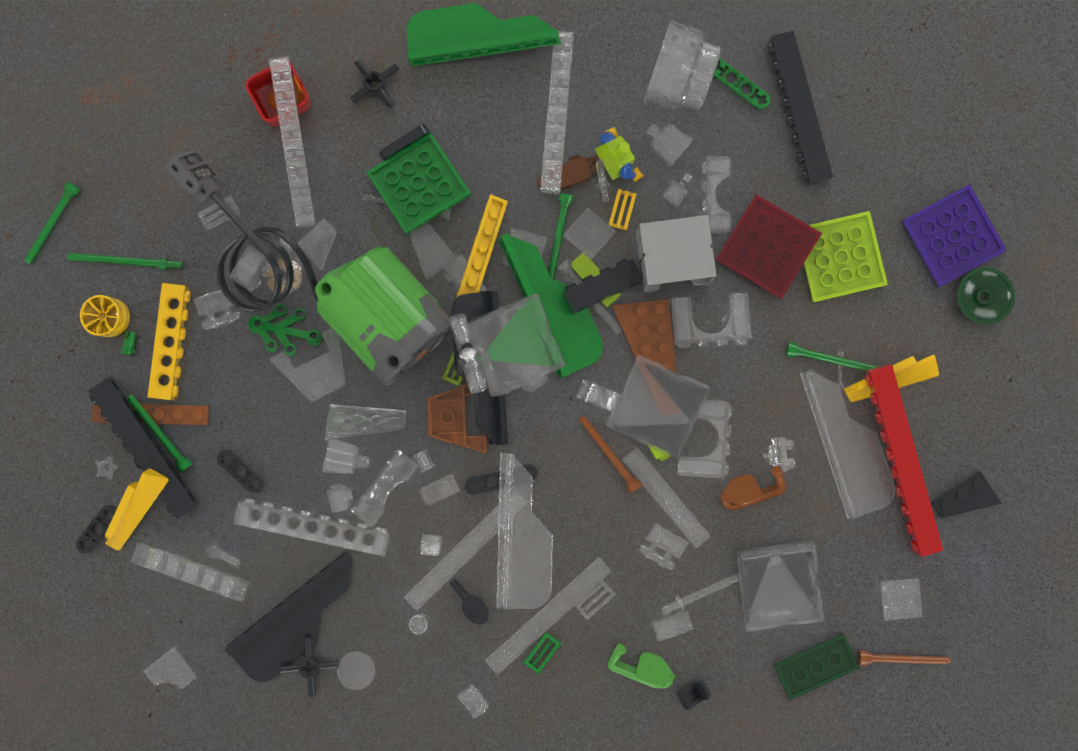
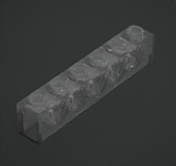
M145 543L137 544L131 560L132 563L239 602L245 600L251 583L250 581Z

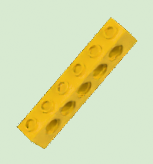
M162 283L148 398L174 401L175 397L178 396L179 386L176 384L177 378H180L181 375L179 360L183 358L184 353L181 345L182 340H185L186 337L184 321L188 319L186 306L191 298V291H188L189 287L185 285ZM177 299L179 306L176 309H172L171 302ZM175 318L177 324L174 328H170L168 323L171 319ZM172 337L174 339V345L172 347H167L166 341L168 338ZM170 356L172 363L166 367L164 359ZM167 375L169 383L164 386L161 383V379Z

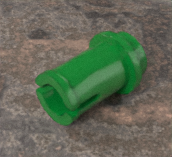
M125 331L123 345L120 347L121 354L132 356L135 353L134 345L137 333Z

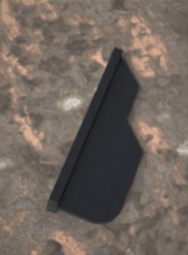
M479 291L462 294L456 298L451 310L455 371L474 390L476 425L489 438V444L507 445L508 434L503 362L479 360L501 331L498 291ZM466 348L476 349L475 356L471 359L464 360L463 357L460 358L459 354H462L461 351Z
M348 550L343 552L226 645L225 651L227 654L234 658L251 679L266 682L281 673L280 666L291 665L305 654L304 638H312V647L317 644L321 611L349 588L352 562L350 552Z

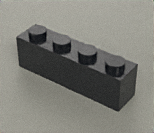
M623 259L617 262V266L612 269L606 267L599 271L600 274L595 277L589 275L582 279V283L578 285L573 283L565 287L566 291L562 295L572 315L639 284L643 278L634 260L627 261V259Z

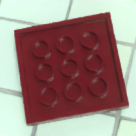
M756 194L716 260L782 300L822 233Z

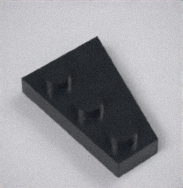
M981 471L976 472L931 501L941 518L1002 504Z

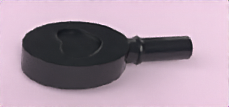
M456 579L451 581L450 585L463 600L462 610L467 619L474 624H484L489 616L486 604L479 597L468 595L467 591L463 589Z

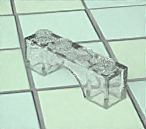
M707 156L706 162L702 163V173H706V180L702 182V191L706 192V199H703L702 209L706 211V215L709 217L711 235H729L731 233V213L723 210L718 205L715 191L717 185L728 179L731 175L730 156Z
M397 449L351 511L373 528L384 514V505L390 492L401 482L408 481L420 465Z

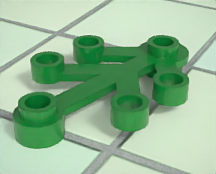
M279 304L273 312L264 317L255 315L248 322L249 330L261 336L268 352H275L277 350V343L270 338L267 331L275 333L284 347L285 354L289 357L296 354V347L290 344L285 335L306 339L307 343L311 346H318L322 341L321 333L318 330L312 329L308 332L289 327L297 321L305 319L306 314L302 308L296 309L293 315L283 321L272 324L270 323L277 317H284L287 314L286 306ZM283 308L285 309V311L283 313H279L278 309ZM302 312L303 316L297 317V313ZM257 321L261 322V325L258 327L254 325ZM316 334L317 338L311 339L310 336ZM270 343L275 344V347L268 348V345ZM290 347L294 349L291 353L287 352V349Z

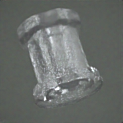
M428 448L413 455V458L417 460L421 468V473L436 466L428 454Z

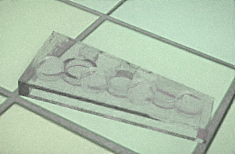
M330 404L325 440L405 430L407 410Z

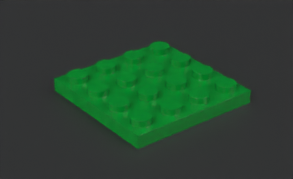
M431 132L366 172L406 235L471 196L469 189Z

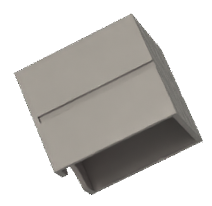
M708 215L639 224L635 235L640 272L643 278V293L658 291L663 283L690 280L694 286L710 284L714 280L716 269L713 248L710 247L712 240Z

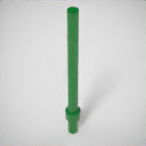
M68 253V260L149 266L158 267V269L163 270L183 268V261H170L168 258H159L158 260Z

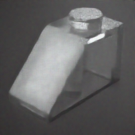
M688 610L651 621L658 642L694 629Z

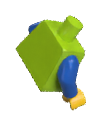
M615 127L605 131L600 136V142L603 145L594 150L612 180L621 176L623 179L638 181L644 175L638 167L632 170L635 157L630 150L629 144L625 142L622 136L618 135Z

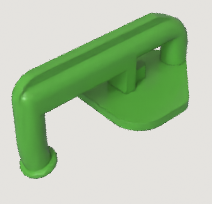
M617 644L607 664L611 671L653 688H668L675 679V675L665 660L650 652L641 654L637 668L619 661L621 655L626 653V648L622 644Z

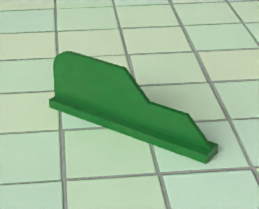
M477 3L421 11L412 16L407 25L409 50L407 54L412 67L561 44L558 29L552 28L535 15L500 20Z
M509 233L498 238L524 300L527 299L558 377H566L595 363L603 352V342L589 309L586 308L572 315L562 295L566 291L565 287L568 285L550 278L537 246L513 237Z

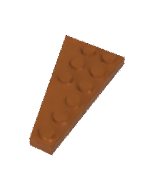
M669 299L612 305L613 311L617 316L661 415L681 413L678 405L642 363L644 362L677 377Z

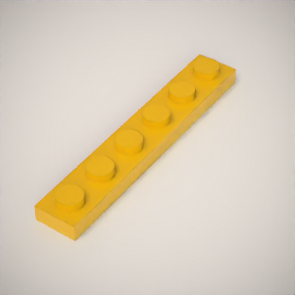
M491 194L489 195L456 298L462 294L479 292L508 201Z

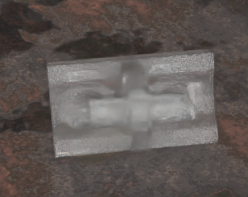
M785 437L771 438L772 446H768L769 453L763 454L764 458L769 457L770 465H774V467L780 466L782 472L794 468L795 459L794 457L787 458L786 451L793 450V440L785 439Z

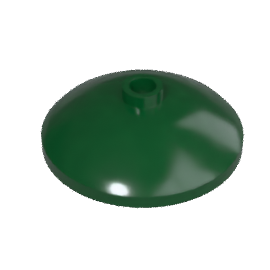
M981 267L967 273L959 283L957 289L958 306L964 316L974 323L982 325L997 323L1008 316L1014 306L1015 291L1013 284L1003 272L995 268ZM980 294L985 296L984 301L980 299Z

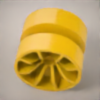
M96 295L87 299L82 305L80 321L84 329L90 334L114 338L123 334L128 328L130 312L121 300L104 295Z

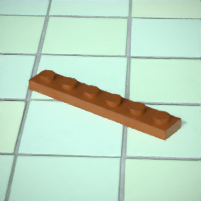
M93 403L92 422L110 423L109 420L106 421L102 417L100 407ZM141 404L156 424L209 425V406Z

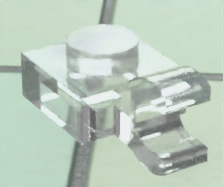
M686 173L679 183L674 180L662 196L678 207L689 193L685 187L693 177Z

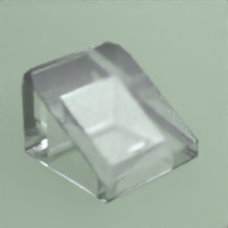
M422 535L420 554L440 556L442 536Z

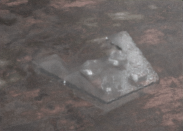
M333 328L321 333L330 351L295 369L285 351L270 358V361L310 402H314L346 386L340 336Z

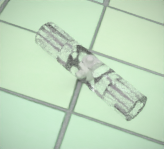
M466 314L454 315L449 318V323L459 356L463 360V370L470 393L482 392L487 386L481 365L475 358L476 348ZM471 343L472 348L465 347L461 351L463 344Z

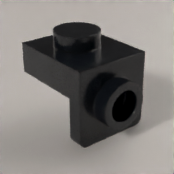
M703 680L693 682L677 692L685 710L692 708L703 700L711 698L709 687Z

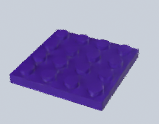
M970 184L902 220L938 288L1007 251Z

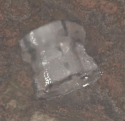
M415 614L409 620L408 625L414 634H422L428 628L429 622L425 615Z

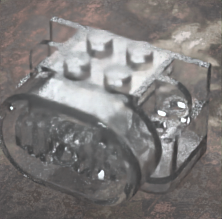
M670 20L643 103L647 104L649 100L660 104L661 107L667 106L675 109L681 106L696 112L701 111L720 57L721 47L704 41V34L699 29Z

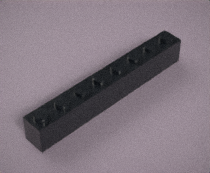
M794 30L771 36L769 43H767L768 51L770 54H773L774 61H772L774 72H778L779 79H777L779 90L783 91V106L787 108L789 113L787 121L788 125L793 128L792 140L799 150L797 158L799 163L803 165V180L807 181L808 186L831 180L833 174Z
M113 377L106 378L88 390L91 394L89 395L91 401L102 410L100 411L102 417L106 421L109 420L113 426L111 427L113 433L117 437L120 436L124 442L122 444L124 449L128 453L131 452L135 458L133 459L135 465L139 469L142 468L143 471L151 468L169 479L158 495V498L161 501L164 500L168 506L166 507L168 513L178 519L197 506L199 502L135 409L128 402Z

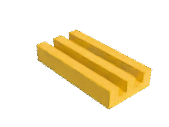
M618 189L608 226L627 231L636 193ZM620 195H624L618 221L615 224L613 221ZM632 197L628 213L626 216L624 226H622L620 224L622 221L627 198Z

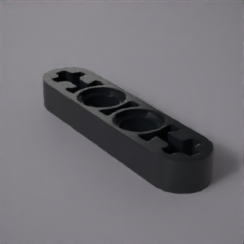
M527 464L472 477L465 482V490L468 494L476 495L530 482L537 478L538 470L534 465ZM527 467L535 471V474H532V478L522 476L523 481H519L517 469H521V473L526 472ZM508 472L516 474V480L513 483H508L505 480V475ZM494 476L497 478L498 483L495 487L487 485L486 480L488 477ZM484 478L483 484L486 490H482V486L477 487L475 492L472 489H468V485L471 484L470 481L480 483L479 479Z

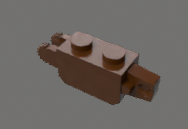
M575 155L570 157L568 162L562 163L558 161L551 164V167L548 168V173L537 178V185L540 188L554 186L555 190L562 191L588 182L591 173L599 170L603 165L599 156L585 158V156Z

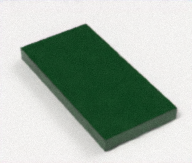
M840 633L773 664L789 700L860 669L844 633Z

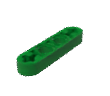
M714 57L709 60L707 70L710 75L756 109L763 110L768 107L771 98L767 92L721 58ZM712 63H719V68L722 71L724 70V68L727 69L722 77L720 76L721 71L719 69H716L715 71L712 70ZM733 73L736 76V81L729 83L726 80V75ZM748 84L751 87V93L744 94L741 91V86ZM755 90L757 91V97H765L764 102L766 104H758L759 100L755 96L753 100L750 98L754 94Z

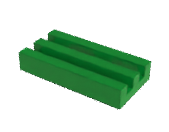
M546 631L523 663L537 674H540L561 645V642ZM549 638V641L538 654L533 663H529V661L534 656L539 647L542 645V643L545 641V639ZM552 642H554L555 646L537 669L535 667Z

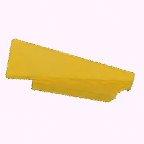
M934 354L916 362L914 356H911L893 365L899 388L939 375ZM865 379L844 388L850 402L868 398L872 394L871 388L867 386Z
M149 468L142 473L139 482L135 481L128 485L105 533V538H107L106 545L115 550H121L169 481L167 477Z

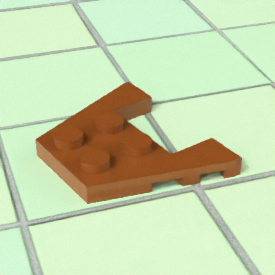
M468 384L427 398L429 437L487 453L486 435L466 436L465 396H474V390Z

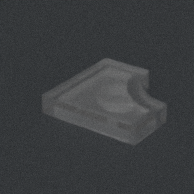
M175 646L143 670L154 686L170 682L183 689L198 677Z

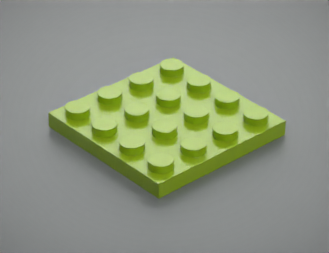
M870 211L809 225L822 233L803 264L812 303L888 285Z

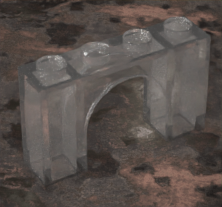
M748 293L727 295L728 322L722 331L714 334L705 333L694 324L691 297L671 298L670 306L674 345H678V348H690V344H697L698 347H707L709 343L716 342L717 346L728 345V341H735L736 344H746L747 340L752 339Z
M703 400L695 419L707 421L714 427L717 433L716 447L705 457L678 456L677 475L725 479V475H728L729 464L726 463V456H729L730 444H727V436L730 437L731 425H728V417H732V406H729V401ZM681 410L680 418L688 419V417Z

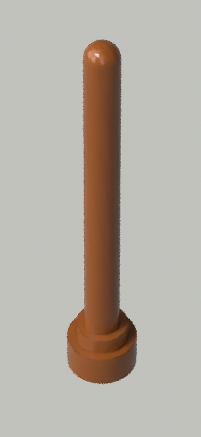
M581 416L579 421L625 479L628 486L627 490L632 494L643 484L639 479L633 478L586 416Z
M868 650L858 651L859 666H867L872 662L951 663L949 657L881 655L872 654Z

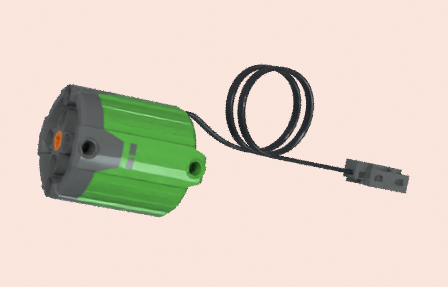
M196 149L174 155L165 166L191 196L194 195L201 203L213 199L244 233V235L235 238L224 248L217 264V280L220 289L236 307L247 312H259L283 300L292 288L294 268L291 258L285 248L275 238L262 233L271 232L284 239L300 259L317 301L316 308L319 314L384 385L395 384L406 375L411 367L427 353H431L448 336L449 330L452 327V318L449 313L388 247L378 246L370 250L363 256L328 272L317 283L308 258L290 235L275 227H261L251 231L217 194L221 189L217 185L221 176ZM248 238L266 257L272 267L275 287L269 301L261 300L252 295L239 279L236 268L237 256L240 248ZM259 238L270 243L278 251L285 263L287 282L280 296L282 274L279 264L271 251ZM234 245L235 247L229 261L232 282L241 295L250 302L260 305V307L249 306L241 302L231 292L226 283L224 264L229 251Z

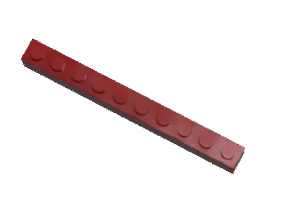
M885 364L866 370L865 381L872 391L870 399L877 409L875 417L877 423L881 424L882 427L880 435L882 441L886 442V457L888 461L891 460L893 467L890 468V471L898 485L895 489L897 496L901 497L903 503L900 507L903 516H906L908 521L906 529L913 539L911 542L912 550L920 557L944 551L893 365Z

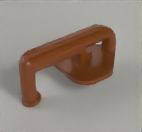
M780 466L772 468L771 474L775 476L776 484L762 489L759 488L755 478L751 475H742L732 479L721 495L724 507L729 510H740L783 494L786 491V484L782 468Z

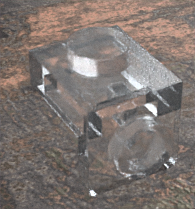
M472 683L456 695L474 718L482 715L489 707L485 697Z

